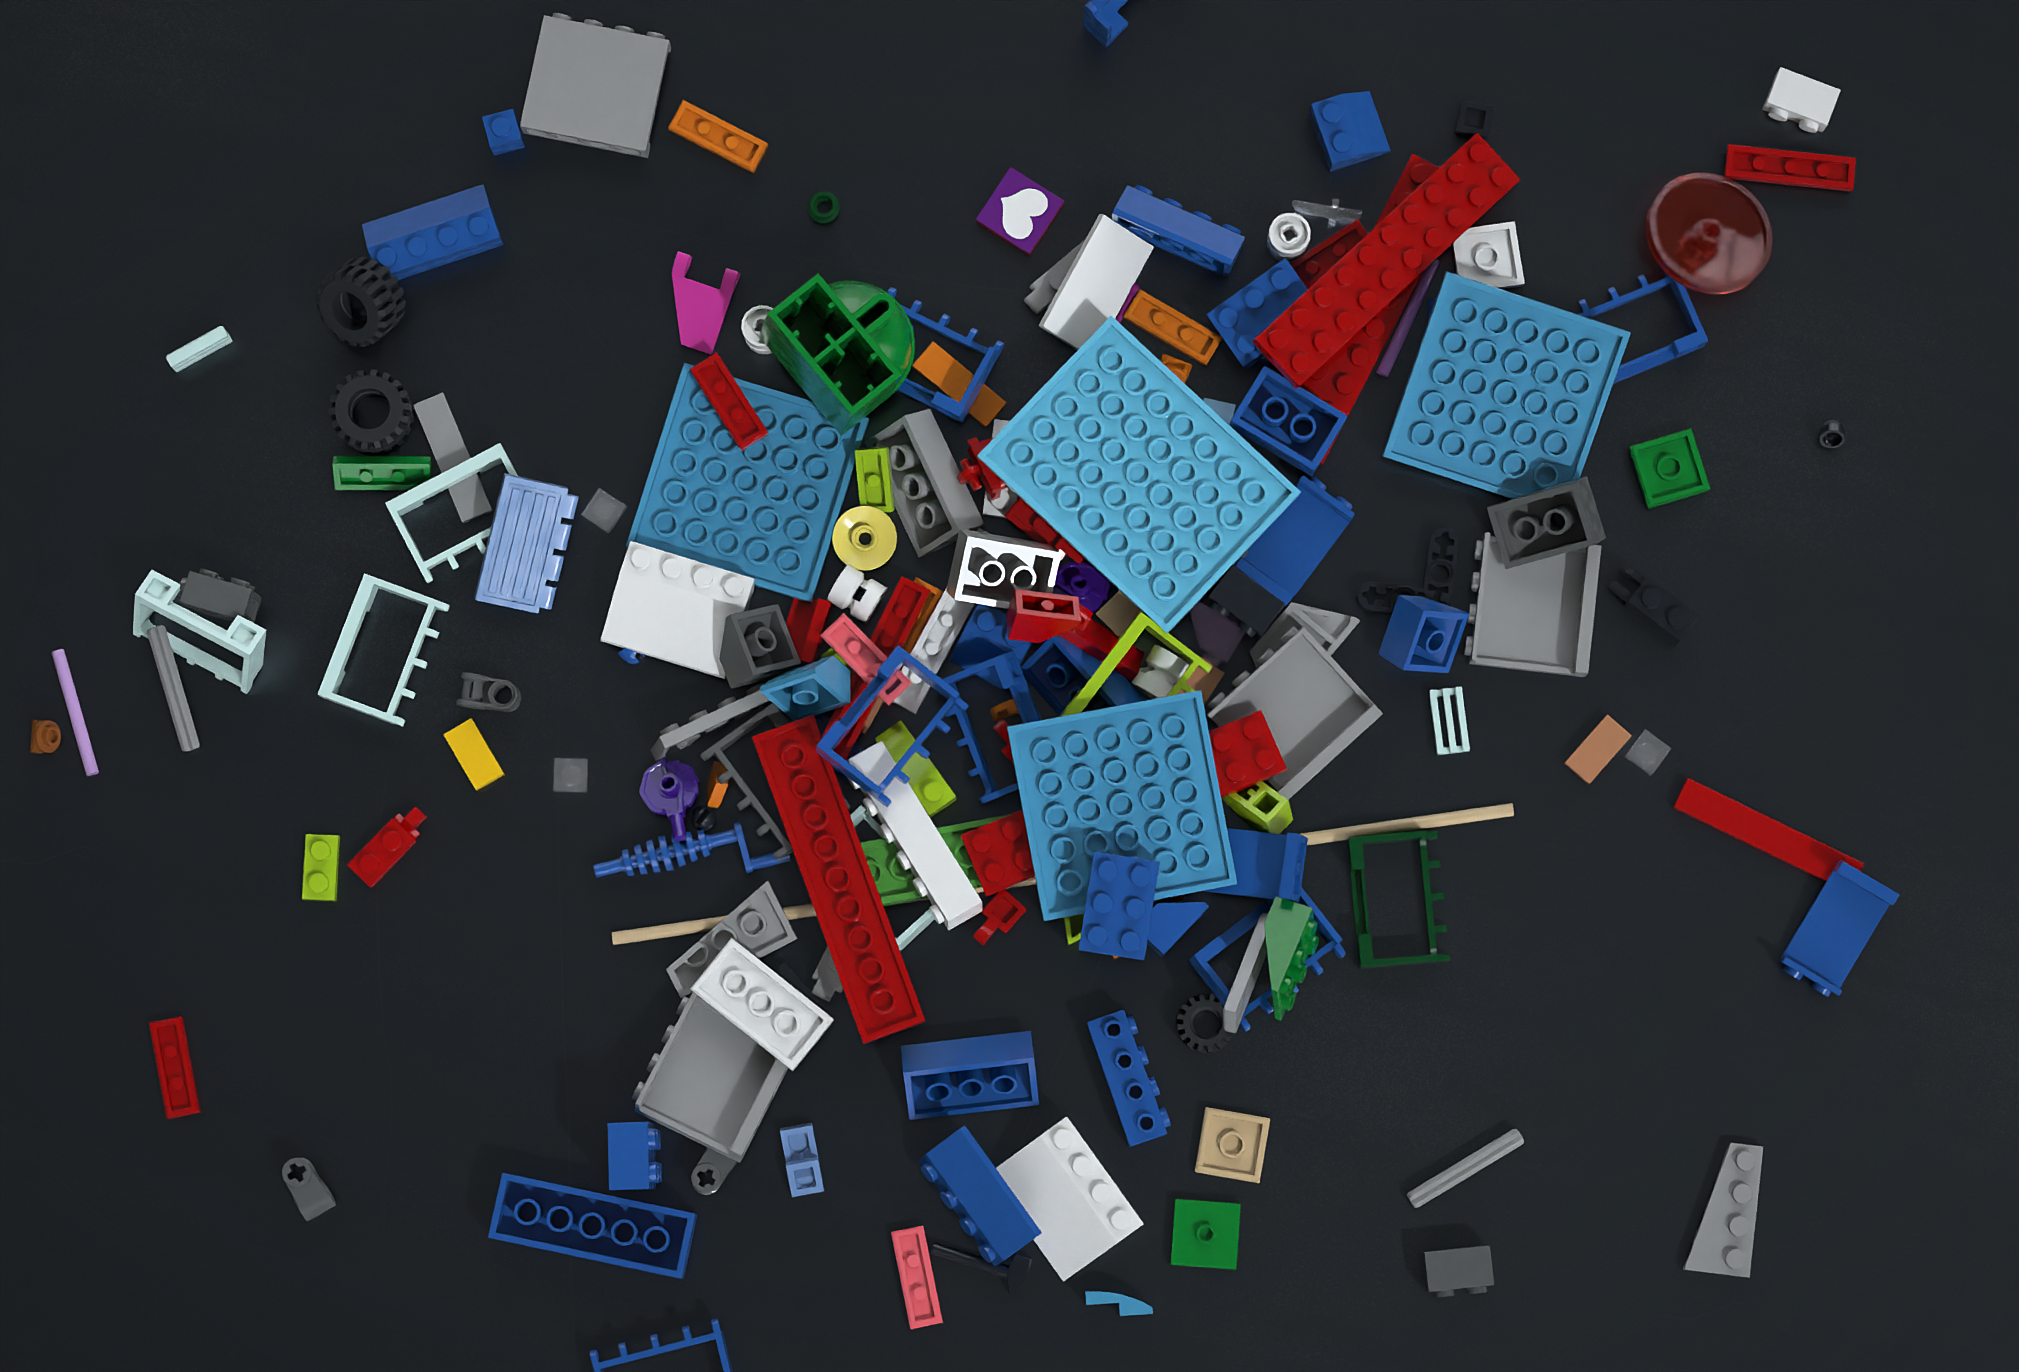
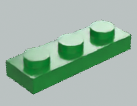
M334 456L332 462L335 490H411L432 479L431 457Z

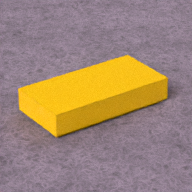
M472 718L443 734L476 791L505 775Z

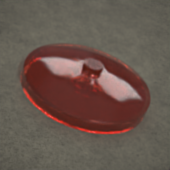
M1691 173L1678 177L1659 192L1647 214L1646 236L1655 260L1672 279L1694 291L1706 294H1727L1740 290L1754 281L1770 258L1773 235L1767 213L1758 199L1749 190L1725 176L1712 173Z

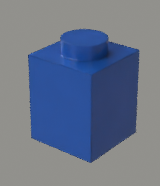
M513 109L482 117L488 142L494 156L525 148L517 116Z

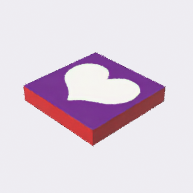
M1010 167L976 218V222L1030 256L1063 206L1064 200Z

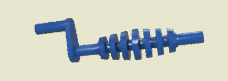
M739 820L734 822V829L711 835L705 834L704 830H698V838L693 839L691 831L686 832L687 838L684 842L675 841L673 834H671L673 845L669 846L665 835L658 836L660 848L655 849L653 839L646 841L648 850L646 852H643L641 845L638 844L634 846V855H630L629 850L626 849L622 851V856L619 859L596 864L593 867L596 878L621 871L627 872L628 876H634V868L639 867L641 874H648L646 866L648 864L652 865L654 873L661 872L659 861L663 860L666 870L670 871L674 870L671 858L676 857L679 867L686 865L684 857L686 854H689L691 861L694 862L698 860V851L702 850L703 856L706 857L710 855L709 850H712L713 847L736 841L739 842L747 874L752 873L753 870L791 861L788 854L776 860L773 856L776 851L750 858Z

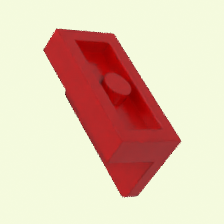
M818 598V601L813 600L812 603H808L799 599H793L786 626L801 664L808 665L816 661L822 641L820 635L825 631L831 612V601Z

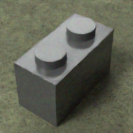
M1490 1245L1422 1252L1426 1291H1434L1435 1298L1454 1296V1289L1467 1288V1294L1487 1292L1486 1286L1494 1285Z

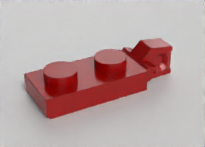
M1020 497L1004 515L1035 542L1051 544L1061 552L1060 560L1065 555H1068L1078 564L1084 560V557Z
M417 807L413 808L405 817L398 814L372 838L347 866L370 888L374 887L417 842L416 839L420 833L416 828L427 816Z

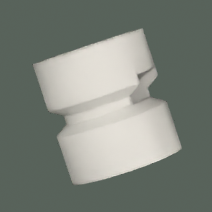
M1285 213L1274 219L1267 236V247L1270 254L1279 261L1286 258L1288 262H1293L1305 254L1311 234L1308 222L1296 213Z
M763 305L753 307L745 313L741 329L746 344L752 351L758 354H770L772 352L761 340L759 334L767 313L773 308Z
M847 565L832 587L827 601H831L832 604L841 609L850 608V614L866 624L881 603L887 587L874 579L866 581L864 573L851 565ZM862 589L865 594L859 602L854 598L859 590Z
M1154 645L1145 660L1148 666L1140 668L1139 673L1131 684L1151 699L1166 697L1189 664L1170 651Z

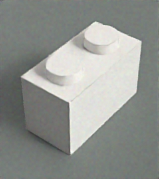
M1780 67L1774 77L1762 110L1768 111V115L1776 120L1787 121L1789 119L1799 123L1798 126L1805 131L1816 133L1818 130L1823 132L1828 125L1841 90Z

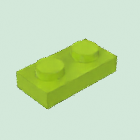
M888 446L856 448L854 451L860 506H871L883 512H893L895 508Z
M306 834L303 900H337L340 836Z

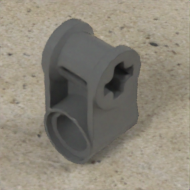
M462 672L461 678L464 680L461 698L457 699L456 705L501 712H512L520 706L522 701L521 692L511 682ZM504 688H510L512 691L511 700L506 704H499L497 700L498 693Z
M706 1147L702 1158L691 1175L694 1189L702 1195L715 1193L728 1173L733 1170L737 1161ZM708 1171L712 1172V1180L715 1183L713 1185L706 1184L704 1187H701V1180L698 1175L700 1173L706 1175Z
M293 1158L284 1164L282 1169L283 1179L292 1193L298 1209L307 1222L336 1206L331 1192L309 1160ZM294 1164L298 1167L304 1166L306 1168V1171L302 1174L304 1178L302 1181L299 1178L293 1179L290 1175L294 1172Z

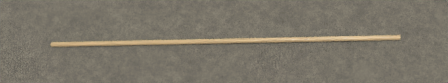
M1509 803L1300 834L1308 838V846L1347 840L1349 837L1391 834L1514 816L1513 804ZM1035 877L1009 888L1036 885ZM982 887L974 889L976 893L984 892ZM929 898L918 899V900H913V901H908V902H903V903L924 901V900H929ZM813 904L783 908L788 920L817 916ZM727 916L612 932L613 945L708 932Z

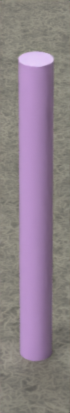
M64 649L55 650L51 654L86 776H91L99 773L65 651Z

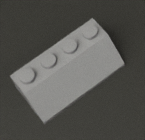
M930 409L903 416L865 442L867 448L888 446L894 506L918 557H923L957 541L959 529L975 531L985 525L966 484H960L957 479L960 471Z

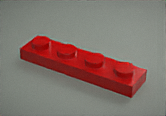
M1728 144L1726 148L1724 178L1851 192L1854 188L1856 158Z

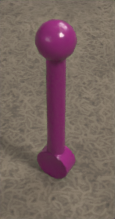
M1135 283L1115 318L1119 323H1121L1124 314L1140 287Z

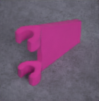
M678 251L672 269V280L681 345L712 355L741 274L726 268L720 289L687 279L685 276L693 257Z

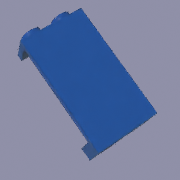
M1305 476L1300 478L1296 486L1301 491L1300 495L1253 543L1244 557L1235 565L1238 570L1284 602V609L1289 605L1355 515L1351 511L1353 506L1339 495L1333 498L1325 492L1327 487L1313 476L1309 479Z
M1227 828L1237 884L1204 891L1272 900L1275 897L1299 903L1308 838L1298 833L1287 832V835Z
M1839 860L1779 961L1786 964L1783 971L1798 980H1801L1803 975L1814 981L1811 987L1829 997L1831 992L1839 996L1842 992L1840 989L1842 983L1888 906H1893L1900 894L1844 861Z

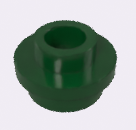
M819 191L813 194L808 201V213L818 223H829L839 213V201L834 194L828 191ZM821 203H827L830 209L826 213H821L818 211V206Z

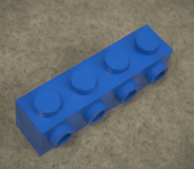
M1123 1009L1087 1022L1091 1039L1129 1147L1166 1135L1165 1127L1171 1126L1165 1107L1159 1109L1154 1096L1160 1095L1154 1076L1147 1077L1144 1065L1149 1064L1143 1045L1137 1047L1133 1034L1138 1033L1133 1015L1126 1016Z

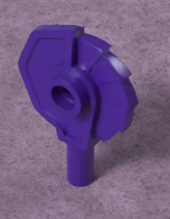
M1069 562L1063 567L1058 568L1052 594L1079 597V603L1082 606L1096 612L1102 603L1108 602L1110 581L1092 564Z
M663 758L644 772L639 794L653 813L667 815L671 821L674 840L683 841L687 838L683 818L686 817V808L692 806L696 795L699 796L697 782L700 781L691 766L681 763L680 760L666 762V759Z

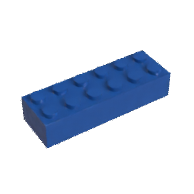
M502 1173L488 1238L683 1279L698 1214Z

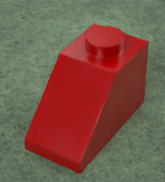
M1015 589L1006 614L1008 639L1041 643L1079 626L1081 622L1079 597Z

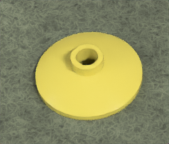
M871 506L854 507L846 511L836 522L832 535L833 547L837 556L846 565H851L857 570L862 571L873 570L884 565L893 555L897 544L896 528L889 516L880 509ZM862 533L871 535V542L869 544L862 545L859 542V537Z

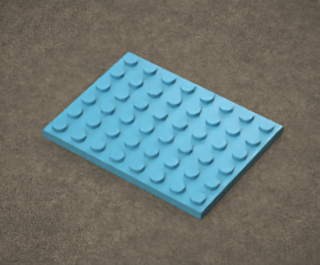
M1112 316L1099 327L977 455L981 462L1166 633H1169L1301 493Z

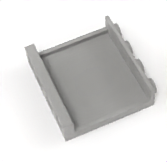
M553 13L552 17L544 15L520 122L522 132L524 134L648 158L650 150L649 139L668 52H671L670 41L665 39L663 34L656 32H647L646 35L634 33L632 28L626 26H615V29L603 27L601 22L585 19L584 23L571 21L572 18L570 16L560 13Z
M1485 532L1482 541L1477 540L1475 545L1474 559L1480 560L1479 572H1473L1471 591L1476 592L1475 604L1469 605L1468 623L1473 624L1472 636H1466L1464 655L1470 656L1469 664L1585 677L1589 671L1601 545H1593L1505 569L1496 537L1490 536V533Z
M1295 626L1288 630L1280 638L1283 644L1275 652L1271 648L1265 651L1256 660L1259 666L1250 674L1247 670L1242 672L1232 682L1235 688L1225 696L1221 692L1208 704L1211 710L1207 713L1210 719L1221 727L1262 710L1287 767L1286 772L1267 780L1287 800L1383 714L1304 626L1299 630Z
M693 992L690 998L683 997L676 1014L680 1015L678 1022L675 1026H668L661 1041L666 1044L660 1055L657 1053L653 1055L647 1067V1071L651 1072L646 1083L639 1082L632 1096V1099L636 1101L634 1111L740 1163L788 1067Z

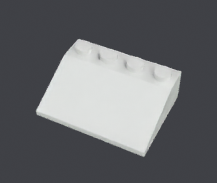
M630 541L619 573L601 641L725 679L726 675L719 657L726 617L731 614L748 611L754 593V578Z
M1068 1117L1062 1119L996 1168L1042 1233L1033 1240L1063 1282L1144 1224Z

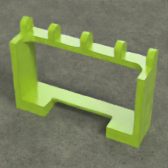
M1140 612L1136 614L1117 639L1116 645L1059 717L1083 711L1144 629L1190 663L1166 697L1177 695L1180 690L1184 693L1195 691L1186 684V681L1197 667H1200L1201 670L1207 673L1210 672L1212 667Z

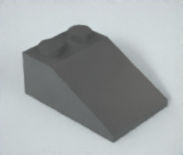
M1587 476L1487 507L1505 569L1593 546L1606 538Z

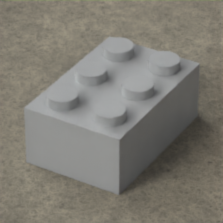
M959 529L946 592L954 600L1008 609L1015 589L1053 593L1061 552L1051 544Z

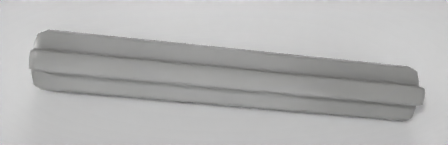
M163 625L147 630V635L181 750L190 751L196 749L200 743L166 628Z
M1512 1129L1411 1190L1407 1194L1410 1203L1414 1208H1418L1524 1143L1522 1135L1517 1129Z

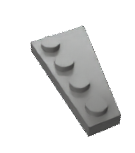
M764 683L747 690L748 696L736 700L735 696L722 701L717 705L719 709L708 714L706 710L694 714L689 718L690 723L679 727L675 723L661 730V736L650 750L655 761L657 762L665 758L668 749L674 745L683 749L700 738L701 732L705 731L706 734H712L730 723L729 719L734 718L735 721H738L771 704L772 702L760 692V686Z
M769 881L765 882L666 969L680 998L693 992L690 988L731 938L758 959L798 939Z
M1738 1143L1728 1144L1715 1180V1185L1707 1201L1704 1215L1692 1242L1693 1245L1683 1270L1750 1278L1763 1155L1762 1146Z

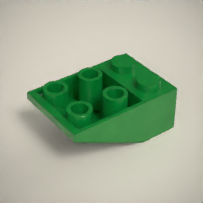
M1275 897L1264 923L1274 1014L1275 1019L1281 1021L1285 1011H1290L1293 1007L1296 992L1293 991L1297 982L1302 983L1307 972V964L1305 962L1308 955H1314L1319 937L1315 935L1317 922L1314 921L1313 908Z

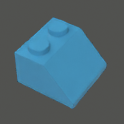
M834 656L825 657L808 665L795 667L790 671L778 674L760 686V692L793 721H797L810 715L815 716L850 704L851 671Z

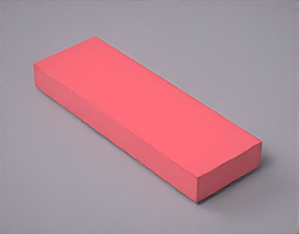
M844 613L820 635L867 685L876 677L878 669L887 659L882 651ZM898 670L878 696L889 706L912 682Z
M924 1226L891 1232L910 1329L943 1323Z

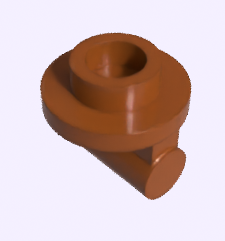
M32 720L30 753L43 754L54 752L61 741V732L58 725L50 720Z

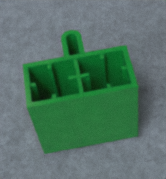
M819 273L767 313L759 334L765 345L841 436L898 390L911 369L915 353V339L911 322L902 306L890 294L881 288L860 281H839L827 284Z

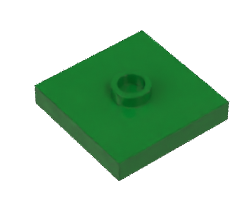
M1691 428L1629 446L1628 449L1647 509L1710 490Z
M1175 1199L1170 1265L1236 1270L1241 1204Z

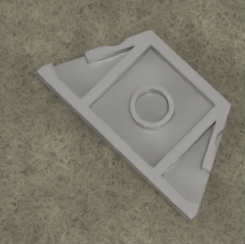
M1290 602L1249 652L1257 668L1259 664L1256 660L1269 648L1275 652L1283 644L1280 638L1293 626L1297 630L1304 626L1331 656L1360 620L1356 617Z

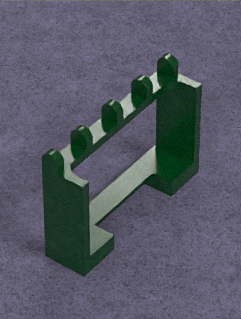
M1438 831L1357 836L1347 839L1359 969L1450 961V954H1437L1435 933L1447 932V925L1434 926L1432 901L1444 900V893H1431L1429 868L1441 867V860L1428 861L1426 839H1437ZM1418 840L1429 955L1374 960L1372 938L1369 930L1363 845Z

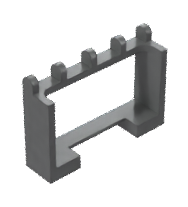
M772 703L708 748L700 757L703 761L712 756L718 759L727 772L722 774L717 780L720 784H723L730 778L733 779L746 797L736 806L741 811L748 805H752L765 823L756 830V833L760 837L769 830L782 847L773 854L775 859L779 860L784 855L787 856L793 852L790 842L787 841L722 752L764 721H767L772 729L788 724V720L779 708ZM844 798V800H845V802H846V805H847V808H848V811H849L851 806L849 805V803L847 802V800Z

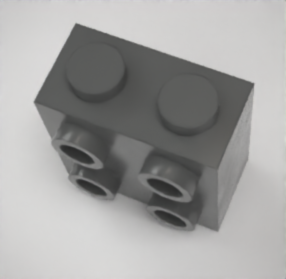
M200 568L199 573L189 571L188 577L182 578L178 596L181 597L180 602L190 610L233 622L237 615L254 623L262 599L254 591L255 587L251 586L249 582L231 577L229 583L224 581V578L220 577L218 573Z

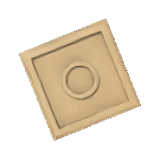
M1205 1107L1195 1172L1260 1183L1270 1118Z

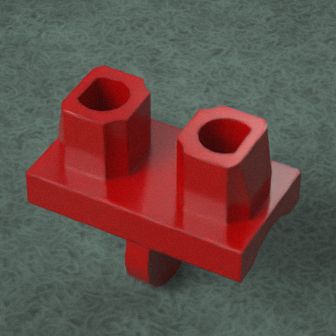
M974 437L967 441L970 446L967 452L974 466L971 465L968 458L960 461L963 471L957 475V479L962 485L970 483L973 491H976L982 487L978 479L980 478L991 501L1000 498L1001 490L1008 486L977 458V455L993 438L979 442L977 437Z

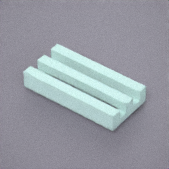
M219 326L168 354L166 359L170 366L176 372H179L233 341L223 326Z
M1462 686L1429 690L1437 755L1469 752L1470 747ZM1450 695H1455L1461 746H1456ZM1442 696L1449 747L1443 748L1437 697Z

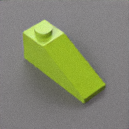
M900 720L877 736L875 741L877 743L883 742L897 764L915 742V739ZM915 752L901 771L910 778L908 784L928 816L932 818L957 799L928 757L924 759Z
M1263 781L1222 798L1249 826L1258 832L1280 834L1293 821L1289 800Z

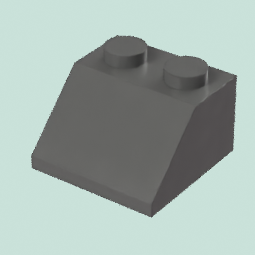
M778 604L735 613L726 617L719 659L731 689L772 679L778 674L790 671L801 664Z

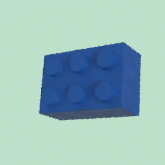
M1285 258L1206 315L1241 365L1247 370L1266 357L1252 341L1308 289Z
M1264 366L1232 417L1230 426L1235 431L1312 477L1348 416L1303 388L1298 387L1295 389L1286 378Z
M1094 851L1079 950L1138 960L1145 959L1160 865L1159 861Z
M650 1122L607 1123L609 1190L657 1189V1183L662 1182V1163L656 1162V1150H661V1130L655 1129V1124Z

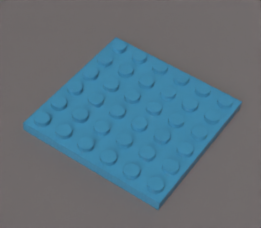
M1445 271L1382 456L1512 499L1557 484L1579 479L1631 332Z
M684 363L626 544L627 548L630 541L754 578V586L812 603L832 541L833 530L838 521L856 464L854 450L861 448L869 418L864 417L841 436L813 401L734 378L769 433L766 437L741 451L690 372V368L694 367V365Z
M1201 690L1007 727L1043 921L1084 914L1094 851L1159 861L1160 865L1154 900L1237 884Z

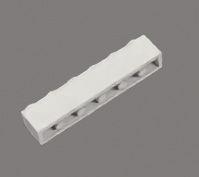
M882 741L848 759V763L878 786L896 765ZM847 777L855 790L860 788L866 798L863 799V803L871 816L877 815L882 825L879 828L888 843L893 841L899 852L896 853V856L904 870L910 868L916 877L912 881L920 896L924 897L927 895L932 903L929 909L938 924L943 922L949 931L982 912L981 899L908 782L904 784L896 777L883 792L892 801L886 807Z

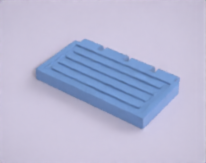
M504 473L474 599L533 613H539V608L552 609L557 587L546 584V580H559L564 556L553 553L554 548L566 550L572 525L561 522V518L574 519L579 497L568 494L569 489L565 486Z

